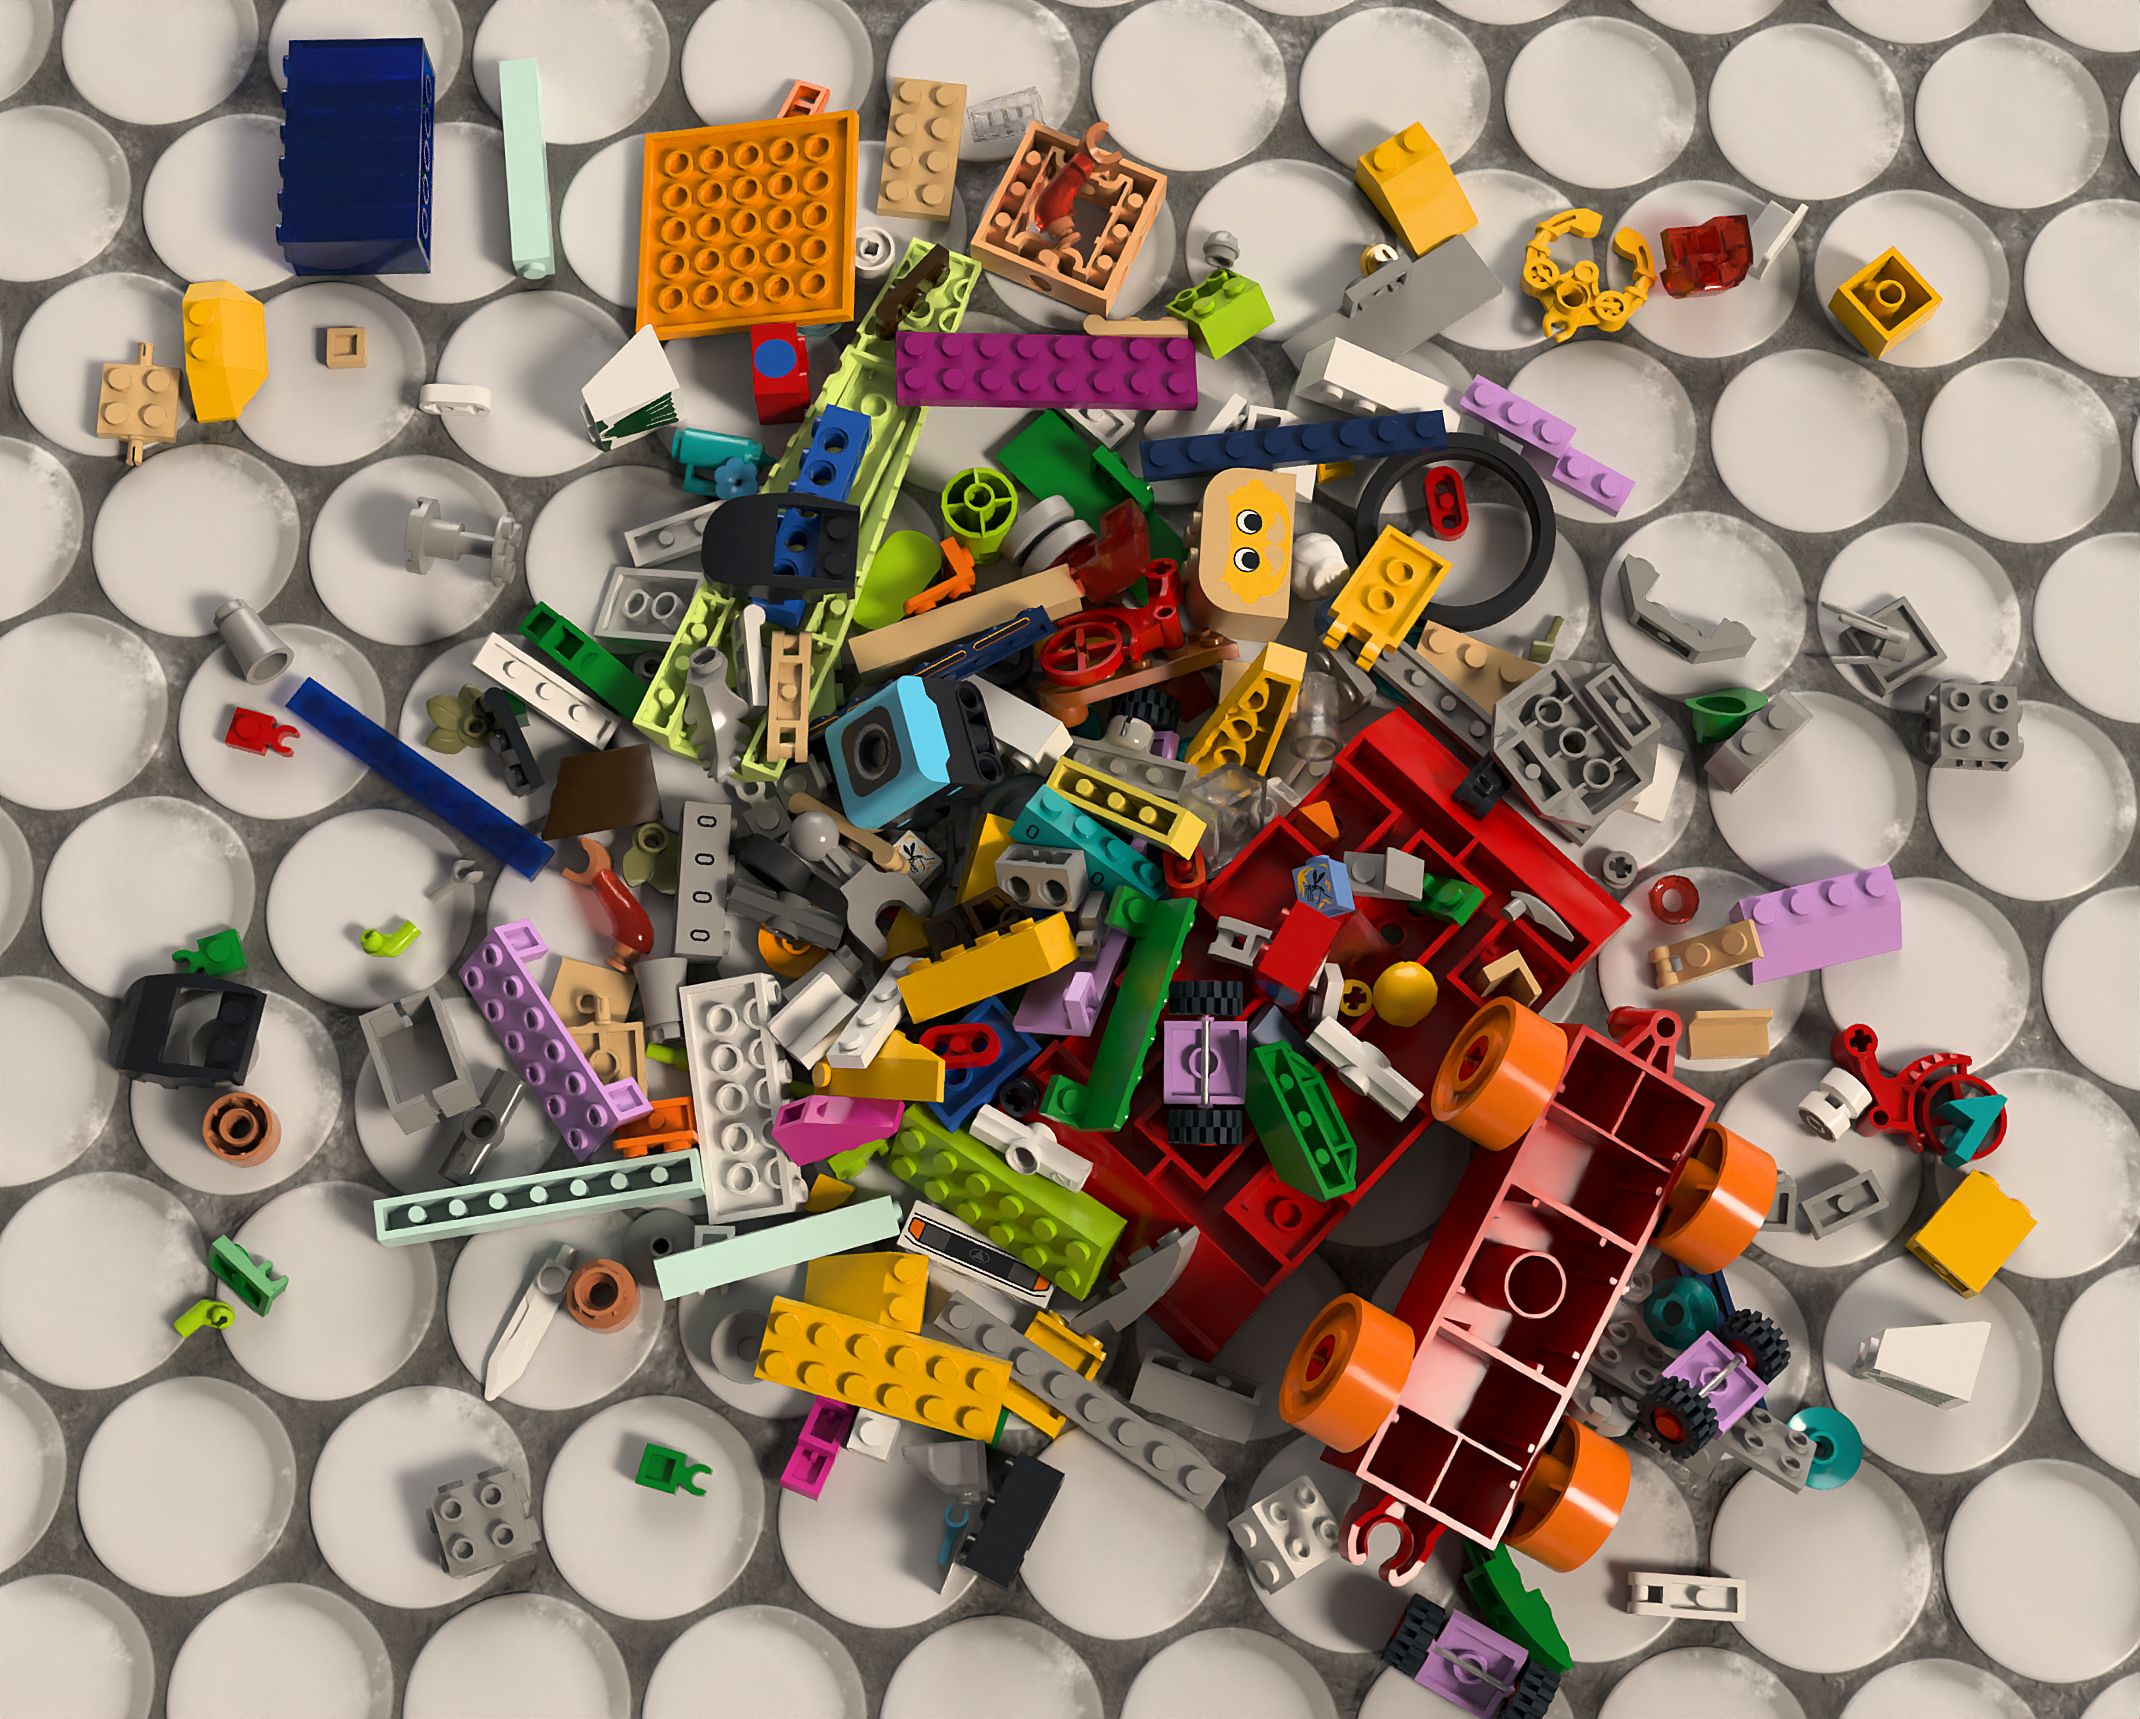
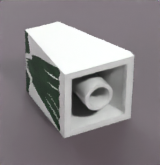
M651 324L644 326L581 390L585 404L579 406L585 420V426L592 442L600 440L605 452L688 418L681 388Z
M1977 1321L1884 1329L1866 1338L1864 1343H1858L1852 1359V1365L1857 1366L1854 1378L1944 1410H1950L1968 1403L1971 1399L1991 1323Z

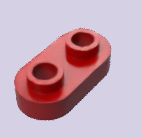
M1438 466L1430 470L1426 475L1423 493L1432 533L1442 541L1451 542L1460 539L1465 534L1469 523V514L1461 476L1451 467ZM1444 485L1447 487L1448 492L1439 493L1435 487ZM1451 520L1455 526L1453 528H1446L1443 526L1442 521Z
M1199 845L1196 846L1189 861L1164 850L1162 855L1168 896L1172 899L1190 897L1198 900L1207 891L1206 872L1201 847Z
M984 1023L935 1026L924 1032L918 1043L936 1055L940 1047L948 1046L946 1053L939 1056L945 1060V1070L987 1066L996 1060L1001 1050L999 1036L989 1025ZM987 1043V1047L984 1051L979 1053L976 1052V1048L979 1044Z

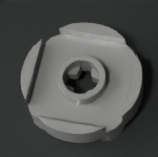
M1584 1368L1565 1410L1573 1419L1582 1424L1586 1420L1590 1424L1597 1426L1595 1430L1597 1433L1606 1437H1618L1626 1434L1637 1419L1636 1414L1639 1410L1636 1407L1640 1401Z

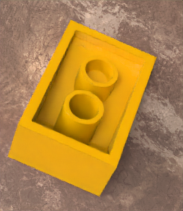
M1419 121L1358 158L1355 181L1417 260L1478 224V219L1443 153Z
M887 1251L824 1256L811 1259L808 1262L803 1303L921 1336L929 1278V1255Z

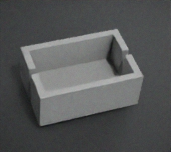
M434 986L400 999L403 1009L413 1023L409 1027L406 1026L393 1003L359 1016L391 1115L405 1135L439 1122L438 1114L444 1112L446 1117L449 1118L481 1104L447 1007Z

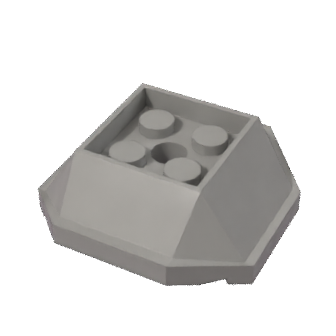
M1556 659L1494 704L1492 710L1490 755L1539 818L1590 830L1653 783L1662 724L1615 664H1593ZM1563 740L1573 741L1578 748V754L1568 752L1564 748Z

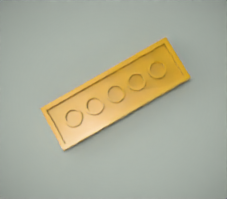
M776 1295L773 1299L754 1377L991 1444L1014 1362Z

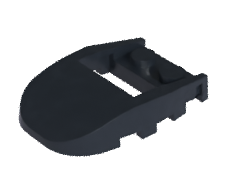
M803 492L754 494L730 499L713 512L704 528L701 549V567L704 578L715 591L725 596L747 600L749 596L766 599L768 604L784 605V601L806 600V603L823 602L824 595L847 593V600L855 599L861 520L860 506ZM779 509L813 510V514L821 515L816 578L773 575Z
M202 973L144 976L128 988L119 1004L108 1043L109 1060L127 1078L143 1083L148 1081L160 1084L164 1089L178 1090L179 1086L214 1088L216 1081L229 1080L236 1086H244L267 994L255 988ZM181 988L219 991L222 993L204 1067L162 1062Z

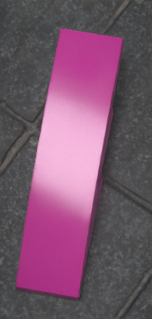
M816 1395L815 1404L798 1437L797 1446L780 1479L779 1486L817 1502L856 1417L859 1406Z

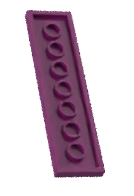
M896 332L895 336L896 406L1196 411L1198 406L1195 337L1184 339L1180 337L1154 338Z

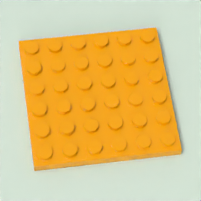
M855 109L645 134L636 334L648 324L652 325L658 340L662 341L750 332L751 325L796 322L797 327L854 321L859 115Z

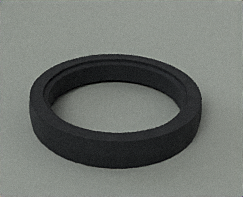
M1448 432L1446 433L1448 443L1446 451L1391 456L1377 469L1367 483L1358 503L1354 524V542L1360 565L1378 540V517L1388 494L1401 479L1424 465L1445 460L1468 461L1485 466L1507 480L1523 500L1531 523V550L1523 571L1503 592L1484 602L1467 606H1446L1429 601L1414 625L1423 628L1426 621L1430 620L1456 632L1465 633L1484 629L1503 621L1524 606L1543 583L1553 559L1556 541V521L1550 495L1543 481L1522 456L1508 446L1485 436L1472 433Z

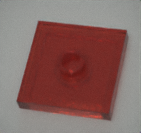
M1355 909L1341 922L1338 934L1325 963L1338 964L1343 981L1355 979L1364 982L1369 986L1373 996V987L1376 980L1387 968L1403 960L1362 912ZM1357 986L1352 987L1351 993H1344L1343 1002L1350 1003L1347 1007L1348 1009H1354L1355 1003L1362 1002L1363 994L1356 992L1359 989ZM1339 1010V1012L1347 1020L1353 1022L1358 1017L1346 1015Z

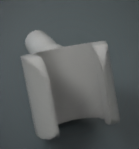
M458 860L452 866V876L429 894V896L436 902L461 883H478L483 877V872L473 871L468 874L469 867L476 861Z

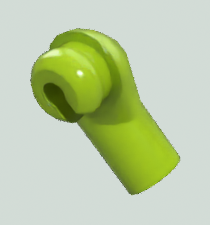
M407 920L393 934L378 933L375 929L364 931L360 937V944L364 952L372 957L393 958L399 956L421 932L412 922Z
M205 1299L189 1309L173 1325L184 1338L190 1336L202 1325L217 1329H227L234 1322L235 1311L226 1302Z

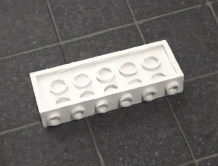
M755 973L679 987L709 1225L805 1212L803 1207L805 1202L808 1201V1187L805 1180L801 1178L800 1166L797 1167L771 1135L780 1106L794 1102L791 1099L789 1083L792 1081L791 1065L785 1058L784 1047L766 1027L767 1023L779 1013L778 1004L782 1001L779 983L775 980L774 975Z

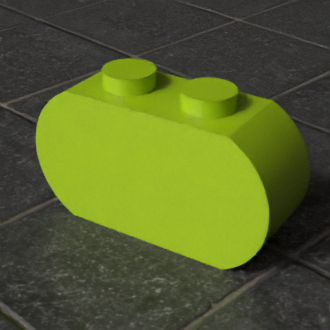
M904 530L891 534L885 543H879L850 621L852 628L858 635L905 620L903 603L942 582L941 555L932 539L917 531Z

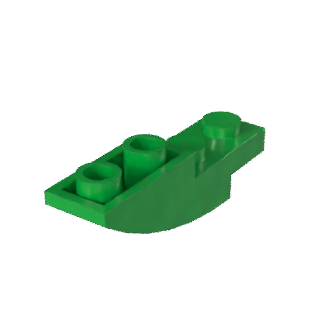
M540 601L516 630L632 723L649 686L564 616H560L544 602Z
M1461 1537L1474 1566V1569L1464 1574L1463 1577L1474 1599L1496 1632L1529 1651L1525 1663L1531 1658L1559 1675L1575 1667L1570 1657L1569 1648L1562 1639L1553 1620L1549 1604L1544 1600L1539 1588L1526 1593L1521 1575L1514 1566L1505 1544L1499 1540L1495 1550L1492 1551Z

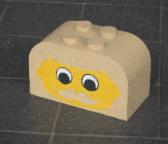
M1231 468L1217 474L1208 484L1196 511L1192 512L1190 526L1186 525L1183 536V548H1188L1189 553L1187 561H1183L1181 580L1182 584H1186L1187 612L1198 628L1209 627L1210 632H1217L1229 639L1262 643L1274 642L1288 620L1297 474L1249 468Z

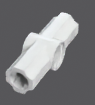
M1329 1015L1317 1026L1305 1042L1308 1047L1337 1070L1339 1078L1351 1090L1363 1097L1367 1095L1399 1123L1402 1122L1424 1095L1391 1067L1390 1060L1378 1048L1366 1041L1360 1042Z
M986 1103L979 1110L969 1131L970 1135L1006 1154L1007 1163L1017 1173L1032 1175L1038 1172L1075 1194L1081 1190L1093 1167L1092 1162L1059 1145L1055 1134L1046 1125L1032 1122L1025 1126Z

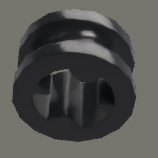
M1019 1076L1003 1086L1000 1091V1102L1004 1110L1011 1116L1024 1117L1039 1106L1042 1095L1035 1081L1029 1077ZM1018 1089L1020 1096L1026 1097L1025 1103H1022L1021 1097L1015 1096V1092Z

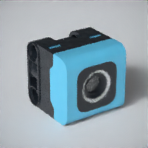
M902 676L826 728V743L844 811L849 821L859 828L922 832L947 817L950 813L951 804L961 798L975 799L1003 781V767L983 696L978 687L967 680L958 681Z

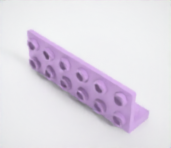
M1133 837L1130 847L1147 858V842ZM1088 895L1074 912L1064 913L1075 941L1077 933L1081 931L1078 924L1079 910L1081 907H1085ZM1111 927L1105 947L1100 948V955L1096 962L1081 961L1080 957L1057 971L1032 980L1013 1020L1014 1031L1090 1037L1131 936ZM1078 946V949L1081 954L1083 946Z
M529 918L494 927L459 970V976L578 1161L581 1163L591 1158L617 1127L646 1118L653 1110V1107L633 1077L603 1086L524 965V963L541 959L549 950Z

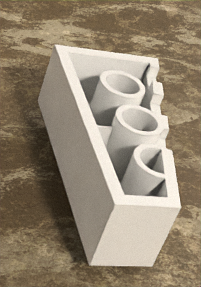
M1338 337L1306 353L1294 390L1295 395L1362 418L1443 409L1446 433L1457 432L1462 412L1457 409L1465 395L1460 391Z

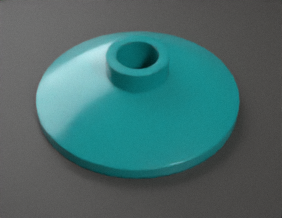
M1812 1407L1797 1413L1788 1421L1787 1426L1803 1432L1809 1439L1822 1444L1824 1447L1822 1457H1816L1815 1455L1813 1457L1805 1486L1817 1490L1834 1489L1847 1483L1856 1474L1862 1461V1441L1857 1428L1845 1415L1827 1407Z

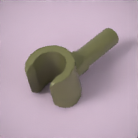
M1555 616L1544 641L1532 640L1529 661L1542 664L1549 662L1554 649L1555 637L1564 621L1561 616Z

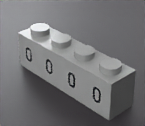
M685 800L680 810L671 957L687 958V963L717 966L723 954L729 953L731 933L730 931H724L725 916H731V913L727 912L731 893H726L727 878L733 879L735 869V855H729V841H735L737 834V818L731 817L732 805Z

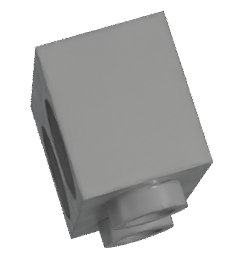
M1011 843L994 863L998 887L1012 896L1013 900L1021 906H1025L1028 909H1050L1058 913L1061 911L1064 913L1074 912L1090 892L1083 850Z

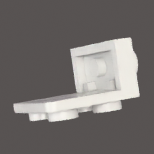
M1197 385L1198 406L1196 411L1157 410L1144 427V437L1150 441L1241 431L1248 420V417L1245 415L1247 400L1234 393L1226 404Z
M1305 1475L1251 1506L1227 1523L1236 1543L1243 1549L1256 1570L1257 1577L1265 1585L1270 1595L1339 1552L1338 1533L1340 1525L1312 1480Z

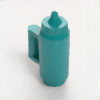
M686 427L685 430L677 429L673 438L672 459L680 460V464L687 465L683 485L684 492L719 498L715 492L717 482L693 478L695 467L716 471L718 467L726 466L730 458L738 457L745 464L751 463L756 466L758 474H760L763 467L767 465L774 466L776 463L774 457L765 453V445L754 442L751 438Z

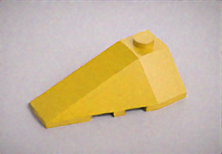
M893 1030L866 1069L831 1068L825 1054L815 1064L812 1071L814 1095L943 1102L945 1060L921 1044H913L905 1038L906 1034L900 1030Z

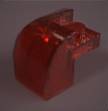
M1747 214L1716 216L1700 226L1667 228L1660 232L1666 269L1659 274L1663 287L1675 299L1711 297L1729 292L1739 286L1745 279L1749 267L1753 265V246Z
M1132 498L1100 515V537L1068 555L1070 577L1089 600L1096 605L1133 586L1145 574L1151 559L1149 525L1144 514Z

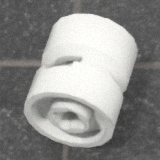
M864 227L856 231L855 286L866 293H879L894 268L897 267L893 239L881 228Z
M1834 1067L1818 1083L1819 1092L1811 1091L1795 1109L1800 1120L1814 1134L1827 1142L1834 1143L1850 1127L1849 1118L1856 1120L1870 1106L1872 1097L1868 1090L1854 1076L1845 1070Z

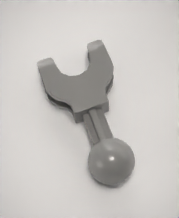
M808 811L799 815L793 821L789 830L791 848L804 860H821L841 881L843 886L839 891L840 896L848 904L847 922L849 932L873 958L880 960L888 953L887 940L876 926V918L883 909L889 906H901L915 918L919 919L926 918L933 912L931 901L908 875L899 872H879L869 862L861 869L838 845L839 829L829 815L820 811Z

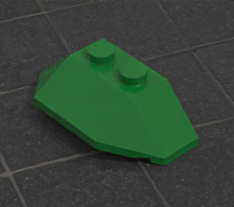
M1285 1040L1251 1050L1249 1052L1244 1106L1279 1180L1319 1202H1324L1355 1190L1356 1181L1354 1180V1175L1356 1171L1357 1147L1321 1073L1302 1056L1292 1051L1291 1046Z

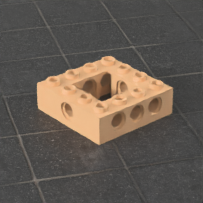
M1032 121L970 243L971 258L982 262V268L1106 319L1166 197L1167 176L1122 158L1119 164L1111 170L1102 173L1088 172L1083 178H1078L1073 174L1069 165L1075 160V150L1080 140ZM1097 148V150L1103 155L1112 154L1105 150ZM1050 186L1110 210L1109 221L1101 238L1097 236L1095 239L1094 252L1086 268H1083L1081 254L1075 249L1068 247L1057 251L1054 244L1040 239L1039 234L1028 231Z

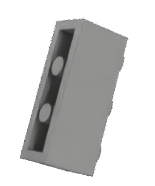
M1150 1342L1129 1403L1140 1406L1145 1411L1159 1413L1179 1420L1184 1425L1198 1427L1215 1433L1225 1440H1234L1246 1444L1266 1383Z

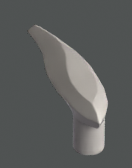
M1511 891L1513 901L1501 910V914L1506 921L1513 922L1522 913H1526L1535 922L1545 925L1553 932L1572 942L1574 939L1573 935L1552 909L1530 894Z

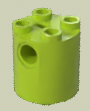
M973 467L960 471L949 480L942 493L941 512L944 539L946 540L953 536L959 547L965 545L976 566H987L1005 559L999 551L1002 539L1018 521V497L1014 486L1004 474L991 468Z

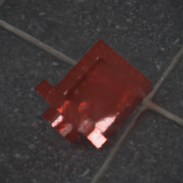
M1199 670L1154 684L1156 688L1168 693L1167 696L1173 695L1177 698L1176 700H1180L1181 710L1179 719L1184 723L1190 722L1217 703Z

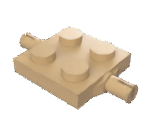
M144 342L138 343L137 363H104L96 433L101 439H117L127 443L126 464L134 466V462L136 466L142 465L143 445L155 442L176 443L183 373L181 368L160 367L152 364L154 344L146 342V346Z
M610 996L602 997V1007L601 997H593L595 1021L584 1026L565 1028L603 1086L633 1077L649 1101L644 1022L620 1023L611 1020Z

